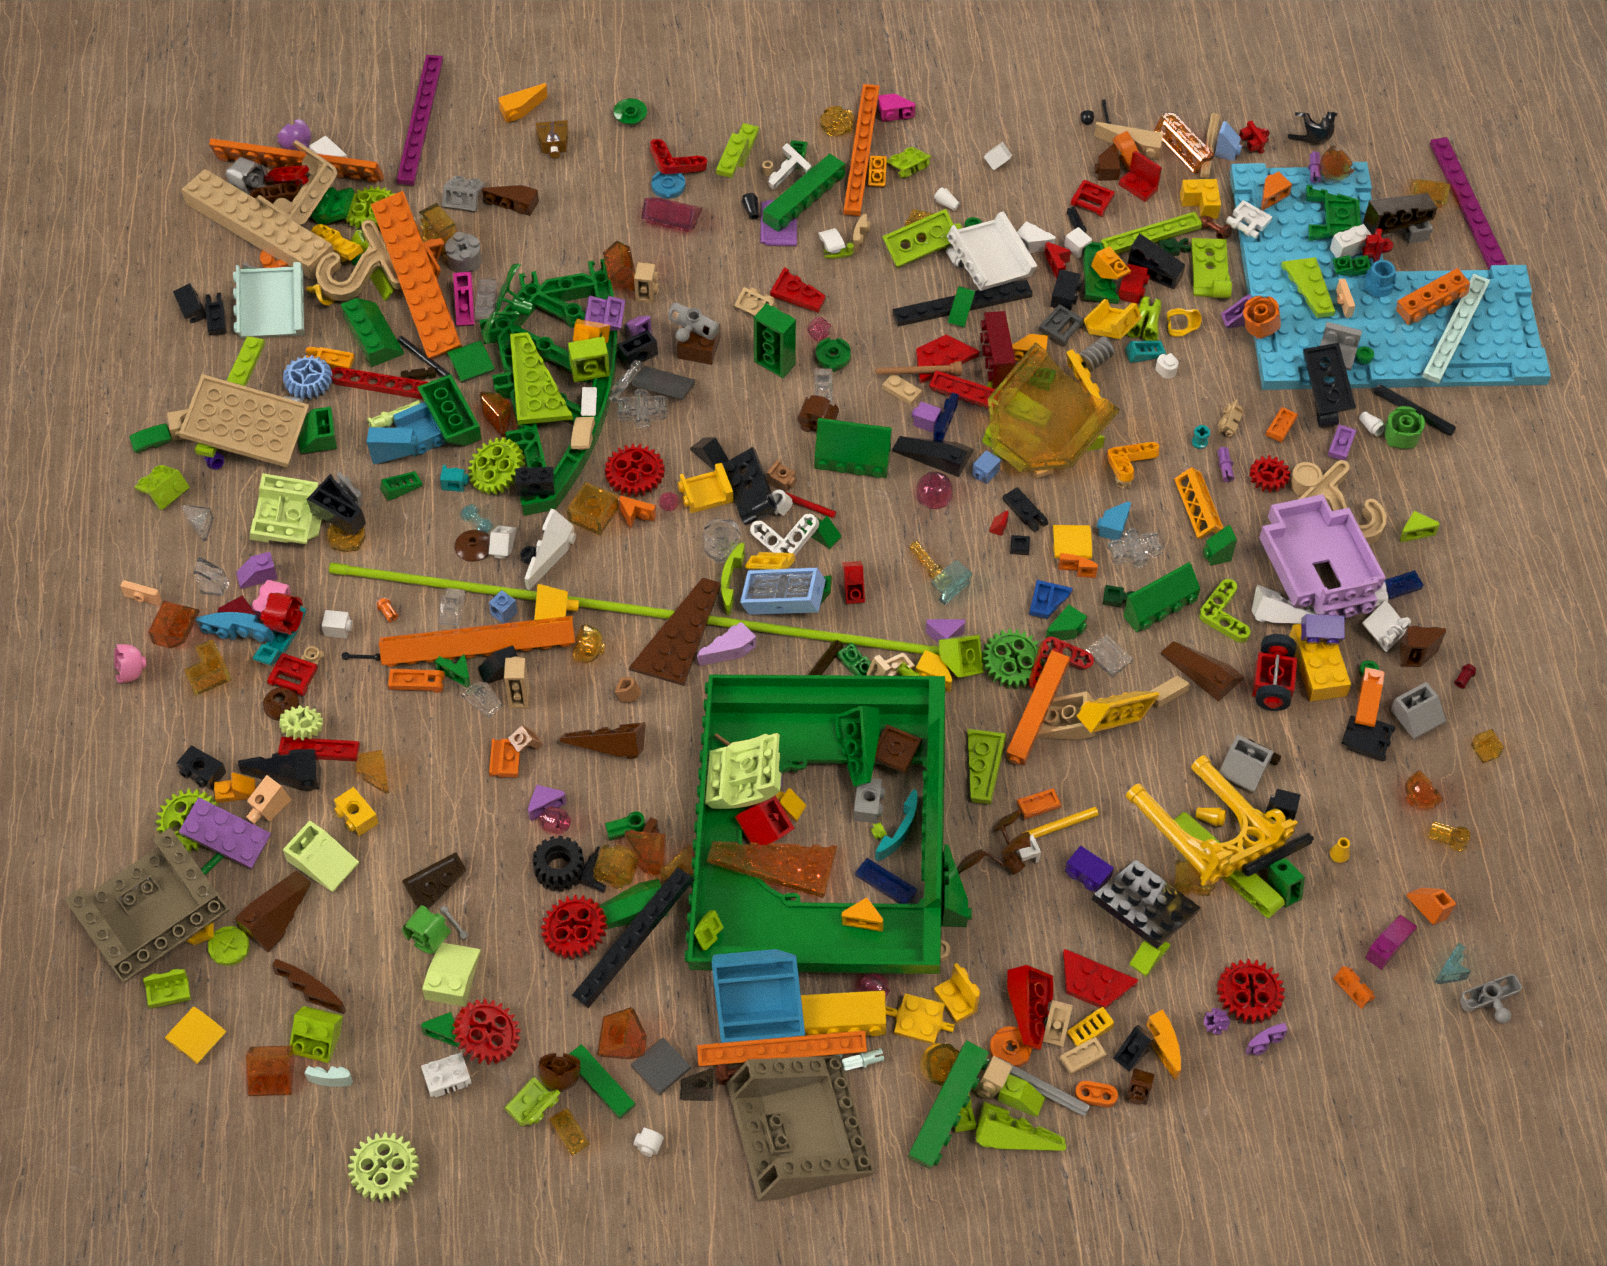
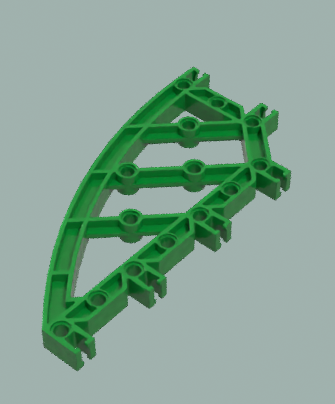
M605 258L600 259L601 268L599 271H594V261H588L589 275L579 273L546 279L541 285H539L536 271L531 272L532 281L529 284H525V273L518 274L521 290L517 295L524 298V301L532 303L529 316L539 307L565 320L566 325L571 328L575 327L577 319H585L586 312L582 310L579 304H569L565 301L587 298L589 296L607 300L608 296L614 297ZM509 303L502 312H514L511 309L512 304ZM521 314L519 316L498 315V317L494 318L489 340L490 344L498 342L504 373L492 375L493 386L497 400L511 398L518 429L505 432L506 440L510 439L515 442L523 451L521 454L525 456L527 468L547 467L536 423L518 425L510 334L528 332L544 362L551 361L571 371L569 351L555 345L550 337H539L521 328L529 316ZM487 319L479 320L482 337ZM617 331L609 332L608 343H606L610 376L583 381L586 383L593 382L592 387L597 388L596 415L582 416L581 406L568 400L564 393L559 392L573 415V420L571 421L575 422L576 417H594L595 425L592 430L593 440L590 448L585 450L571 449L570 443L562 459L554 469L555 495L520 496L524 516L547 512L551 509L556 510L586 465L601 433L612 398L617 367Z

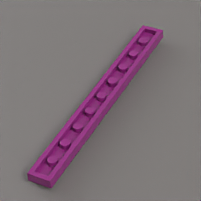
M426 55L399 167L397 184L415 185L443 64V56Z
M1448 138L1431 139L1430 146L1488 269L1490 270L1491 265H1508Z

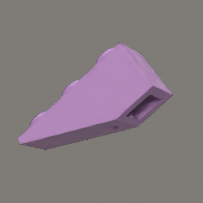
M740 622L738 625L732 626L724 635L718 636L709 646L703 647L698 652V665L702 666L741 658L756 647V636Z

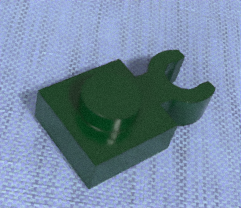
M1176 238L1159 240L1158 246L1172 256H1179L1180 251L1188 253L1191 250V245H1188V238H1183L1178 242Z
M1105 585L1102 604L1121 607L1122 603L1126 604L1127 596L1135 591L1125 593L1123 587Z

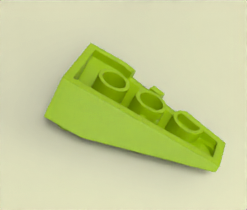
M983 1101L976 1128V1141L981 1146L996 1149L1065 1151L1066 1142L1064 1137L1041 1126L1034 1128L1027 1119L1021 1117L1018 1120L1009 1116L1010 1111Z

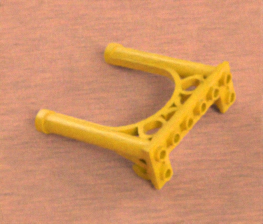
M1206 755L1200 756L1192 764L1191 769L1206 782L1237 816L1240 831L1239 835L1233 840L1217 843L1213 839L1202 841L1192 837L1166 813L1140 783L1134 785L1125 795L1126 799L1131 804L1134 803L1202 875L1200 879L1203 886L1209 883L1214 884L1221 877H1228L1236 870L1241 871L1243 865L1286 844V840L1294 834L1295 831L1293 829L1298 823L1296 820L1292 821L1291 819L1286 821L1283 812L1279 809H1272L1266 812V814L1258 809H1254L1215 769ZM1247 835L1255 836L1258 841L1250 840Z

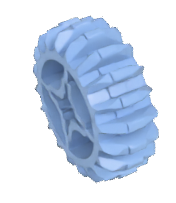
M306 355L302 359L297 357V361L291 360V365H287L283 373V382L287 391L295 397L301 396L303 400L306 397L311 400L313 396L318 398V394L324 395L325 390H329V385H332V372L329 364L325 360H321L320 357L314 359L313 355L310 358H307Z

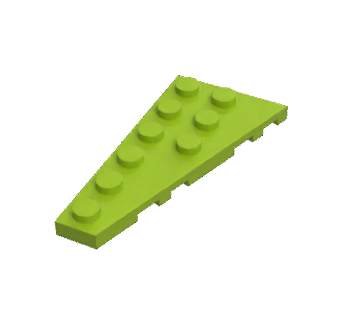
M529 333L510 334L518 425L573 420L571 411L567 408L564 398L559 393V389L549 370L544 365L542 357L537 352V348Z

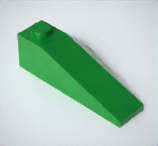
M861 705L835 715L836 735L843 744L842 753L847 756L849 762L847 767L854 787L871 783L881 728L879 708Z
M944 844L942 926L967 927L968 920L972 919V908H968V898L949 845Z

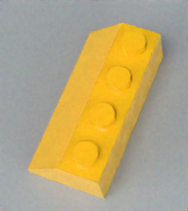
M1134 691L1116 696L1112 695L1108 698H1099L1095 701H1086L1081 706L1077 717L1090 733L1142 720L1160 694L1151 691Z
M885 991L801 995L805 1036L864 1030L866 1036L877 1037L886 1035Z

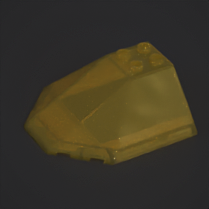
M1036 342L988 398L992 450L1020 473L1073 467L1120 412V409L1109 400L1105 399L1103 401L1068 376L1049 357L1050 354Z

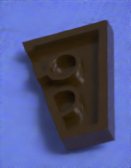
M457 852L407 877L402 880V883L416 908L418 909L422 905L429 910L466 872V868Z

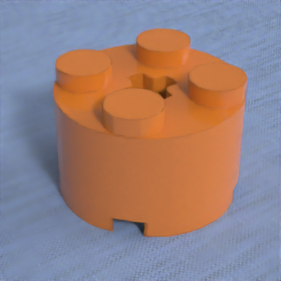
M1262 295L1255 296L1244 305L1245 328L1257 339H1263L1266 336L1272 335L1281 327L1279 305L1274 298L1267 296L1268 298L1262 297Z

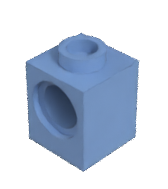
M986 450L973 464L972 475L977 480L987 484L1000 471L1001 459Z
M502 590L489 602L490 614L501 623H507L518 613L516 600Z

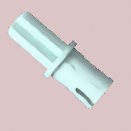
M878 1048L877 1050L843 1058L841 1063L844 1071L859 1067L866 1068L867 1065L883 1062L884 1056L875 1057V1055L883 1054L882 1049Z

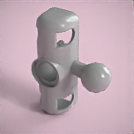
M678 302L670 306L668 319L684 327L676 332L678 341L686 342L690 337L691 331L709 340H713L719 333V323L702 315L701 310L697 308L690 309L680 305ZM673 311L679 313L677 320L672 317ZM704 326L710 328L708 335L703 333Z
M1509 974L1464 991L1460 997V1003L1466 1012L1494 1006L1496 1021L1505 1024L1510 1021L1511 1012L1503 1007L1501 1001L1510 998L1512 995H1518L1522 985L1516 975ZM1507 978V985L1501 987V981ZM1471 992V999L1466 1000L1464 995ZM1486 992L1493 994L1494 997L1489 996Z

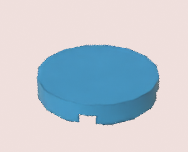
M659 171L652 177L651 186L652 191L657 196L671 199L680 196L684 192L686 184L685 178L681 173L663 174Z

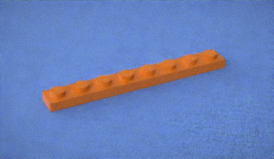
M865 1030L697 1045L699 1067L745 1063L748 1059L818 1057L867 1052Z

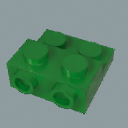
M334 187L328 188L312 212L311 217L318 224H327L347 218L355 191L351 187L339 191Z

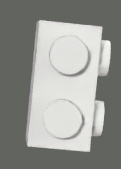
M1364 224L1357 227L1354 226L1344 232H1338L1333 236L1330 250L1336 258L1347 255L1352 257L1362 253L1363 246H1366V235L1372 234Z

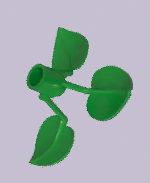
M519 263L511 265L506 281L500 289L495 312L491 313L484 326L483 340L490 344V331L496 315L519 316L521 314L528 317L531 312L532 303L524 301V298L519 297L510 290V282L521 266ZM508 292L516 299H514V301H511L509 299L504 298L505 293ZM502 302L512 304L511 309L514 312H499Z

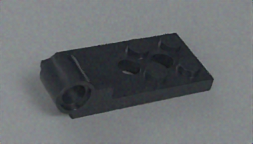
M1339 342L1303 349V356L1315 398L1314 404L1319 428L1339 425L1338 412L1356 409ZM1327 360L1330 365L1323 367L1320 361ZM1330 376L1334 379V382L1327 383L1324 378Z
M753 447L723 463L733 490L735 504L745 525L757 519L761 520L777 510L759 457ZM747 468L746 473L741 475V471ZM752 482V487L746 490V486Z

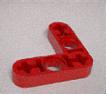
M653 139L650 142V152L659 171L663 174L700 172L707 168L708 161L704 156L672 158L663 140Z
M1047 637L1040 643L1029 677V685L1032 689H1035L1038 682L1035 679L1043 671L1040 660L1042 658L1047 660L1051 653V650L1048 652L1049 646L1046 645L1051 642L1053 647L1051 650L1063 654L1065 648L1069 649L1071 652L1069 665L1080 670H1086L1093 665L1094 658L1092 654L1055 637ZM1085 657L1087 663L1083 664L1081 658Z

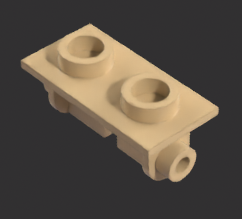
M1237 399L1225 406L1223 410L1224 416L1218 423L1217 435L1221 432H1224L1227 437L1235 435L1238 427L1237 423L1243 414V408L1236 405Z

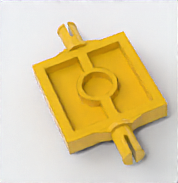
M905 993L899 1009L886 1006V1015L896 1017L894 1034L935 1045L937 1035L941 1030L953 1033L955 1024L943 1021L944 1003Z

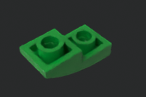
M1350 255L1332 259L1336 275H1364L1371 266L1368 255L1351 259Z
M958 286L948 323L965 327L975 290Z
M166 423L143 429L129 436L133 451L137 454L151 446L158 448L172 440L168 424Z
M850 643L836 654L853 675L866 676L871 661L866 655L863 657L853 643Z

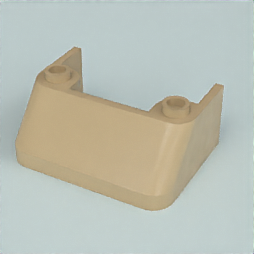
M295 140L292 145L306 154L302 165H307L310 170L308 171L310 173L308 177L309 182L302 186L292 202L285 198H279L272 204L260 195L255 199L301 225L308 220L336 178L337 170L328 161Z

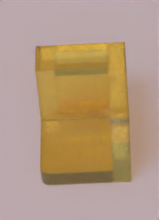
M1493 729L1475 735L1471 743L1472 748L1482 763L1499 758L1504 749L1503 744Z

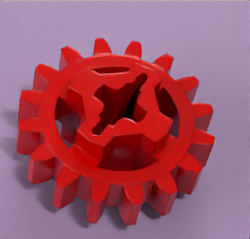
M1268 455V458L1265 459L1261 456L1260 461L1256 459L1254 464L1251 465L1249 477H1252L1251 483L1256 482L1255 487H1262L1263 492L1265 489H1268L1269 493L1272 492V489L1279 492V488L1284 489L1285 485L1289 482V466L1283 465L1284 460L1277 461L1278 457L1271 459V456Z

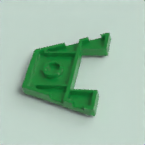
M1306 185V201L1324 202L1326 225L1309 224L1308 241L1332 237L1338 232H1344L1354 226L1361 225L1359 199L1342 194L1333 195L1328 193V190L1321 188L1320 191L1313 189L1311 185Z

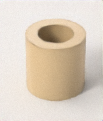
M768 160L762 163V173L766 176L773 173V163Z

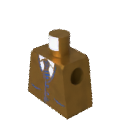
M568 120L536 123L537 138L542 153L550 154L551 158H558L561 152L567 151L569 137Z

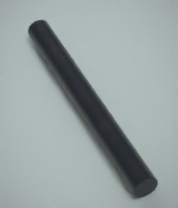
M400 336L398 338L399 343L428 366L435 367L436 372L442 377L450 374L434 360L428 358L424 352L405 337Z

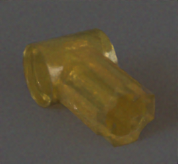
M1433 820L1428 838L1448 844L1453 850L1461 852L1467 848L1471 834L1465 827L1459 826L1454 828Z

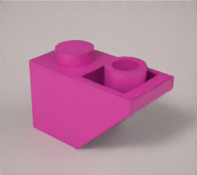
M895 93L878 96V110L882 122L915 117V103Z

